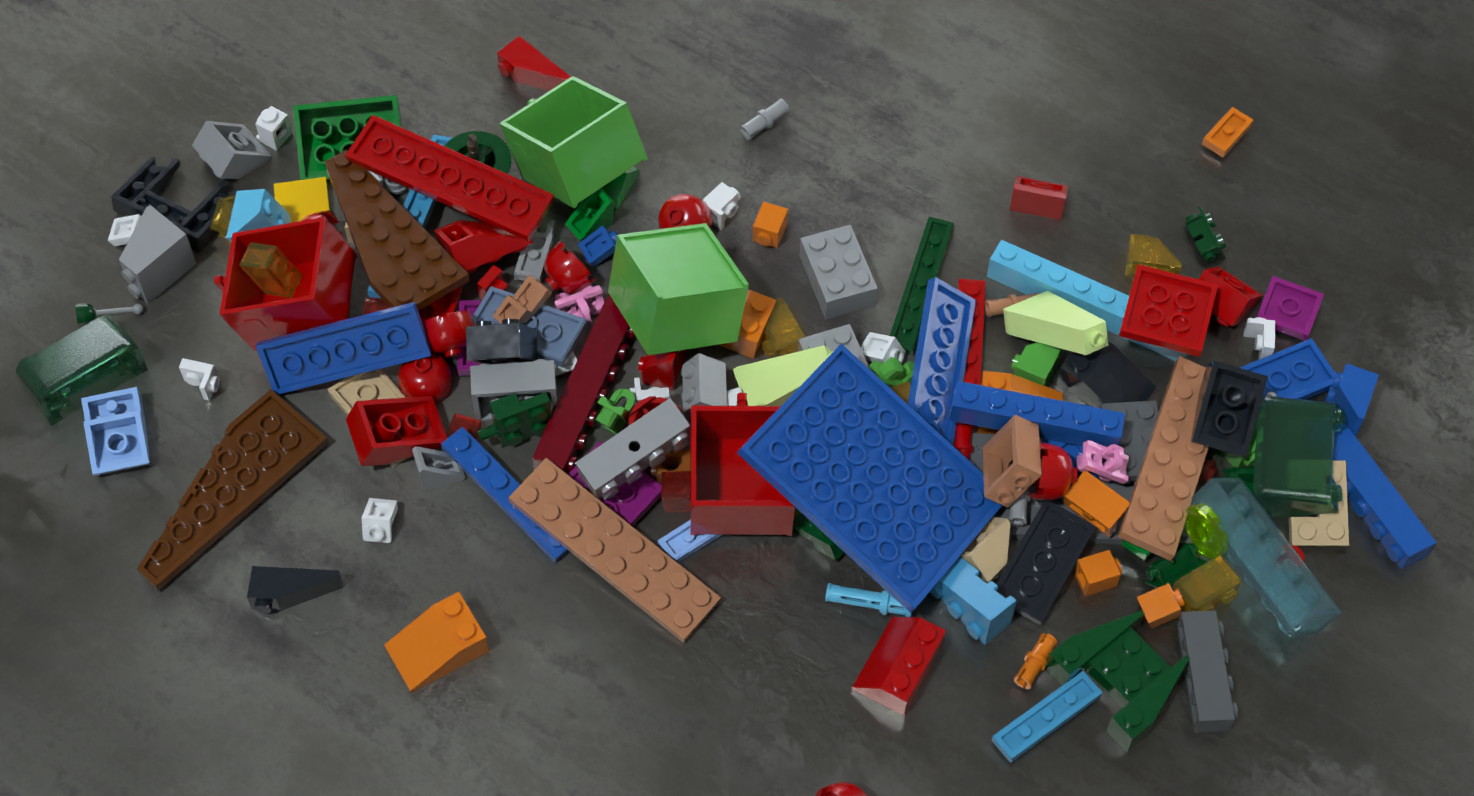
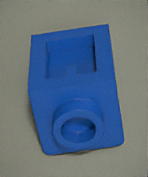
M601 226L578 244L587 261L593 267L614 253L616 238L619 235L615 230L611 232L606 227Z

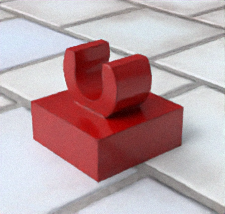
M495 265L477 283L479 298L482 300L491 286L507 291L506 289L508 288V284L503 280L502 270Z

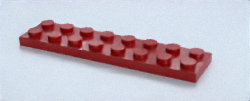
M374 115L371 116L345 155L347 160L515 236L524 238L527 241H530L555 201L554 194Z

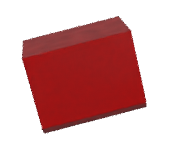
M1017 176L1010 210L1061 220L1068 186Z

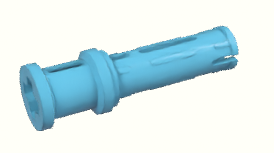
M828 583L825 597L826 602L830 601L877 609L882 615L892 613L904 615L905 617L912 616V612L910 613L886 590H883L881 593Z

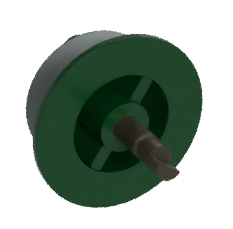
M468 131L451 138L444 145L449 149L506 174L510 171L512 163L510 149L500 137L492 133Z

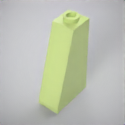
M1049 291L1003 309L1006 333L1009 335L1083 355L1108 346L1105 320Z
M823 345L734 368L733 371L742 393H747V406H782L833 351Z

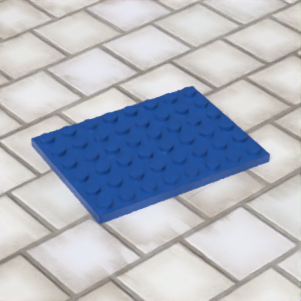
M842 344L830 354L737 452L910 613L919 605L1002 506L984 497L983 473Z

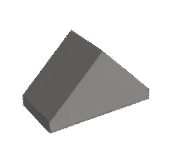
M417 446L412 449L424 492L465 479L463 469L446 452Z

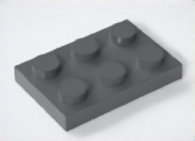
M1139 401L1101 404L1100 408L1125 413L1122 438L1118 446L1122 447L1124 454L1129 456L1126 466L1128 481H1136L1159 413L1157 402Z

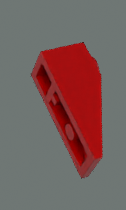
M520 36L497 52L498 69L504 76H509L516 83L550 91L571 77Z

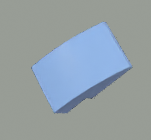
M137 387L81 398L85 418L83 422L93 476L150 464L142 397Z

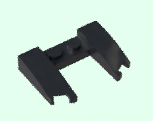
M152 156L111 196L113 210L123 216L137 214L142 216L145 209L151 205L187 235L191 249L200 253L232 212L235 196L229 200L224 193L228 190V184L222 180L193 211L159 196V193L179 168L180 160L172 158L168 166H156V159Z

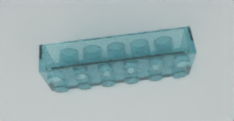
M1211 478L1191 497V504L1194 507L1196 516L1210 528V534L1213 539L1221 543L1227 551L1228 559L1238 566L1244 574L1245 582L1255 589L1261 597L1262 605L1272 612L1278 620V626L1282 632L1289 635V637L1318 634L1342 613L1241 478Z

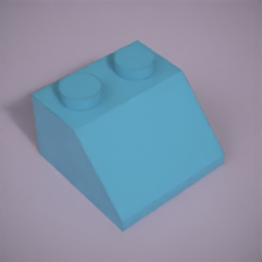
M265 189L237 191L226 238L231 242L232 233L290 223L291 215Z

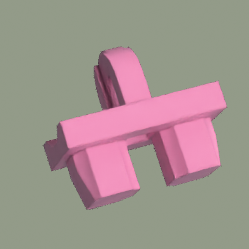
M590 285L581 292L570 296L565 292L555 296V308L587 319V322L591 323L590 316L600 313L604 304L602 289L599 285L595 287Z
M1087 440L1083 443V453L1077 456V470L1080 472L1091 471L1096 473L1101 480L1106 482L1114 480L1123 484L1128 481L1126 466L1129 456L1124 454L1122 447L1115 444L1105 447Z

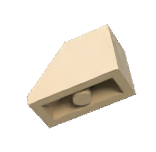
M992 517L960 555V557L979 571L978 577L984 582H990L997 578L1000 570L1007 564L1010 521L1008 518Z

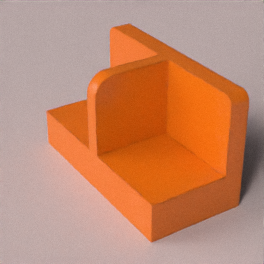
M1084 471L1076 480V483L1064 494L1065 506L1084 520L1095 525L1099 531L1109 538L1117 529V521L1130 505L1129 501L1087 471Z

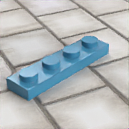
M1082 671L992 736L991 741L1007 760L1012 763L1101 698L1103 692Z

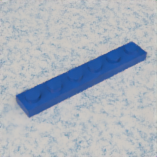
M463 427L441 443L442 449L554 563L569 552L568 549L509 503L508 497L520 484Z

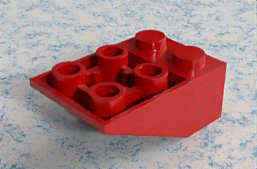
M458 220L434 230L439 244L467 273L475 271L478 266L485 263L497 262L508 253L520 252L527 245L533 243L532 239L527 241L486 222Z

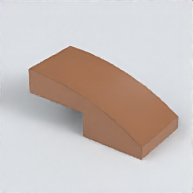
M528 275L515 295H507L492 317L501 324L504 319H518L519 322L526 323L552 294V291L535 277Z

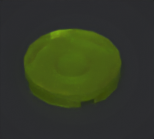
M1204 503L1194 504L1185 510L1187 512L1185 527L1189 538L1198 547L1199 552L1207 559L1213 560L1226 553L1228 546L1227 534L1224 529L1220 531L1218 526L1220 518L1213 509Z

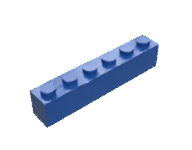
M957 381L949 421L1000 430L1016 414L1039 425V438L1083 446L1085 441L1090 440L1108 447L1112 444L1119 445L1122 438L1125 413Z
M1334 411L1308 424L1303 436L1305 446L1316 455L1319 461H1346L1347 498L1352 503L1355 513L1367 523L1373 537L1379 540L1385 547L1388 557L1393 562H1396L1402 570L1429 556L1437 542L1339 414Z

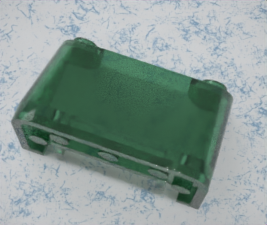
M105 315L94 318L92 322L32 356L22 359L15 371L21 384L50 426L63 420L60 415L61 409L64 405L67 408L72 406L69 398L115 371L122 377L126 374L125 371L129 370L137 377L148 369L136 343L111 316Z
M1274 396L1262 398L1257 419L1253 487L1257 500L1271 518L1338 513V502L1342 501V489L1339 484L1336 485L1332 477L1334 432L1341 431L1342 426L1346 424L1345 411L1338 404Z

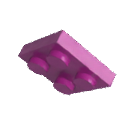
M1272 276L1257 317L1275 320L1276 331L1306 341L1324 294Z

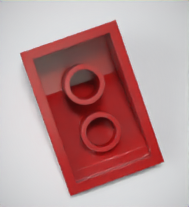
M433 396L356 401L345 419L361 467L385 465L414 456L412 449L415 446L432 450L441 447V443L448 439Z

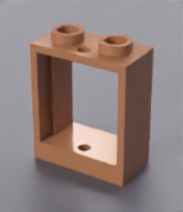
M1015 414L983 446L985 498L1008 508L1041 476L1039 425Z

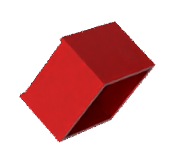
M326 217L232 233L226 276L218 275L214 277V284L223 293L219 315L253 351H257L256 344L260 341L348 319L357 254Z
M747 393L737 394L736 406L691 405L690 535L746 534L792 536L795 506L737 454L743 445L781 406H747Z

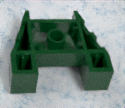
M1142 610L1070 636L1049 653L1045 668L1062 686L1082 671L1087 672L1118 703L1122 709L1111 717L1107 732L1126 752H1129L1149 735L1190 659L1186 655L1173 667H1170L1135 632L1139 629L1145 614Z

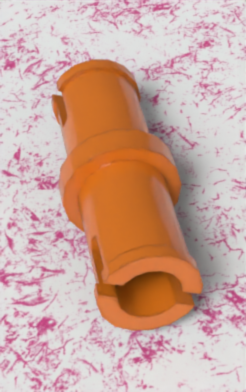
M1041 633L1032 651H1028L1025 655V662L1014 677V682L1019 687L1030 689L1038 673L1046 668L1048 655L1058 643L1051 634Z

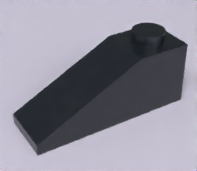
M252 566L247 599L251 609L259 613L283 611L342 588L343 582L339 570Z

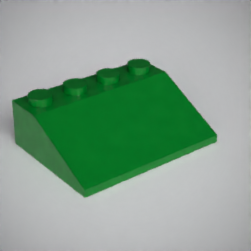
M397 95L293 105L301 180L326 177L327 181H329L325 161L345 150L348 151L372 115L402 127L400 104Z

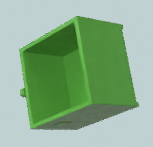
M574 76L538 99H530L527 102V106L499 123L522 178L536 187L554 194L555 198L573 208H576L579 202L639 162L648 160L627 103Z
M706 223L617 235L608 293L647 355L738 341L749 284Z

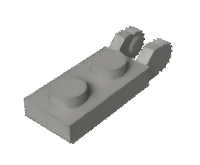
M549 220L546 233L539 232L540 223L531 238L533 243L527 245L520 252L514 272L515 279L525 281L528 275H531L539 282L542 281L545 271L544 261L554 241L557 227L556 220Z

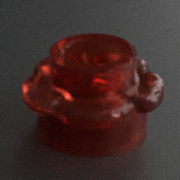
M1205 458L1198 479L1200 480L1199 483H1202L1203 480L1209 482L1217 470V467L1213 466L1214 459L1210 461Z

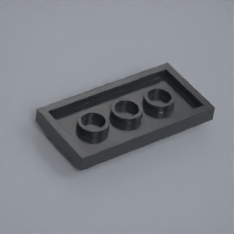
M1044 501L997 582L998 589L996 591L1004 598H1008L1011 595L1017 600L1014 611L1041 625L1096 526L1051 501Z

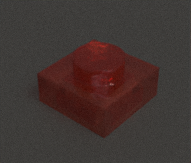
M455 413L446 432L447 438L463 427L476 440L478 436L477 430H480L482 426L481 420Z

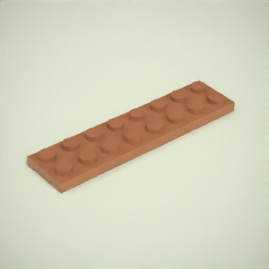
M1181 356L1175 361L1129 500L1130 505L1125 513L1118 534L1119 538L1169 561L1175 556L1208 450L1206 446L1191 442L1199 391L1206 368Z
M547 458L508 497L509 503L683 643L721 601L720 596Z

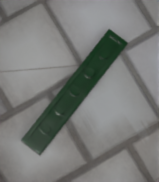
M928 217L890 336L895 337L906 351V355L913 356L920 332L928 280L934 277L938 278L954 228L953 222Z

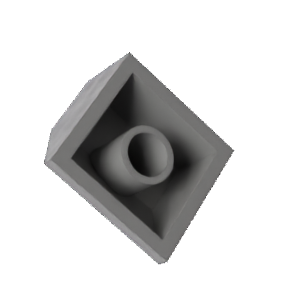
M206 121L192 144L199 153V157L207 162L213 169V173L221 179H241L272 158L271 154L244 124Z
M700 353L684 363L681 371L683 377V414L690 425V430L691 405L727 406L726 363Z

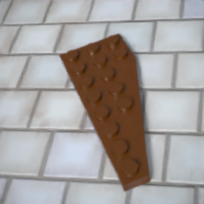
M347 150L325 161L327 174L337 195L356 250H358L369 284L390 308L415 302L419 311L469 282V274L365 168L347 160L345 156L348 152Z
M272 389L228 425L222 441L219 445L216 444L204 469H200L179 502V508L174 516H170L166 522V528L158 541H154L137 568L139 574L157 591L163 588L329 443L325 435Z

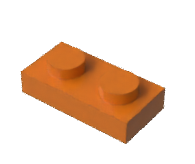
M1232 107L1203 138L1202 145L1219 156L1224 157L1251 128L1254 120Z

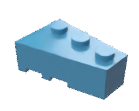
M959 556L930 590V593L935 598H940L947 605L949 613L955 619L959 618L966 625L968 633L974 639H979L986 645L1011 625L1017 600L1011 595L1008 598H1004L996 591L998 585L993 581L986 584L978 577L979 571Z

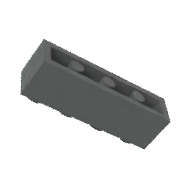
M1216 611L1181 612L1176 625L1182 658L1186 655L1190 658L1184 673L1194 733L1230 731L1234 721L1238 719V708L1236 702H1232L1231 699L1233 679L1231 675H1227L1226 670L1228 651L1227 648L1222 647L1221 639L1224 636L1223 623L1218 621Z

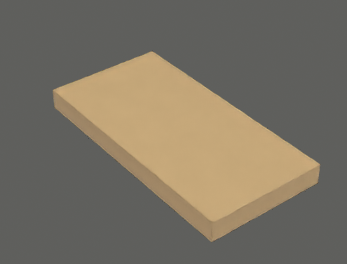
M381 369L345 377L327 389L329 395L347 416L356 401L406 398ZM407 458L390 463L389 465L394 468Z

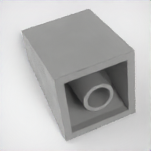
M151 205L145 209L119 258L123 269L121 274L129 284L127 286L128 291L136 299L141 298L147 304L152 302L196 265L187 235Z

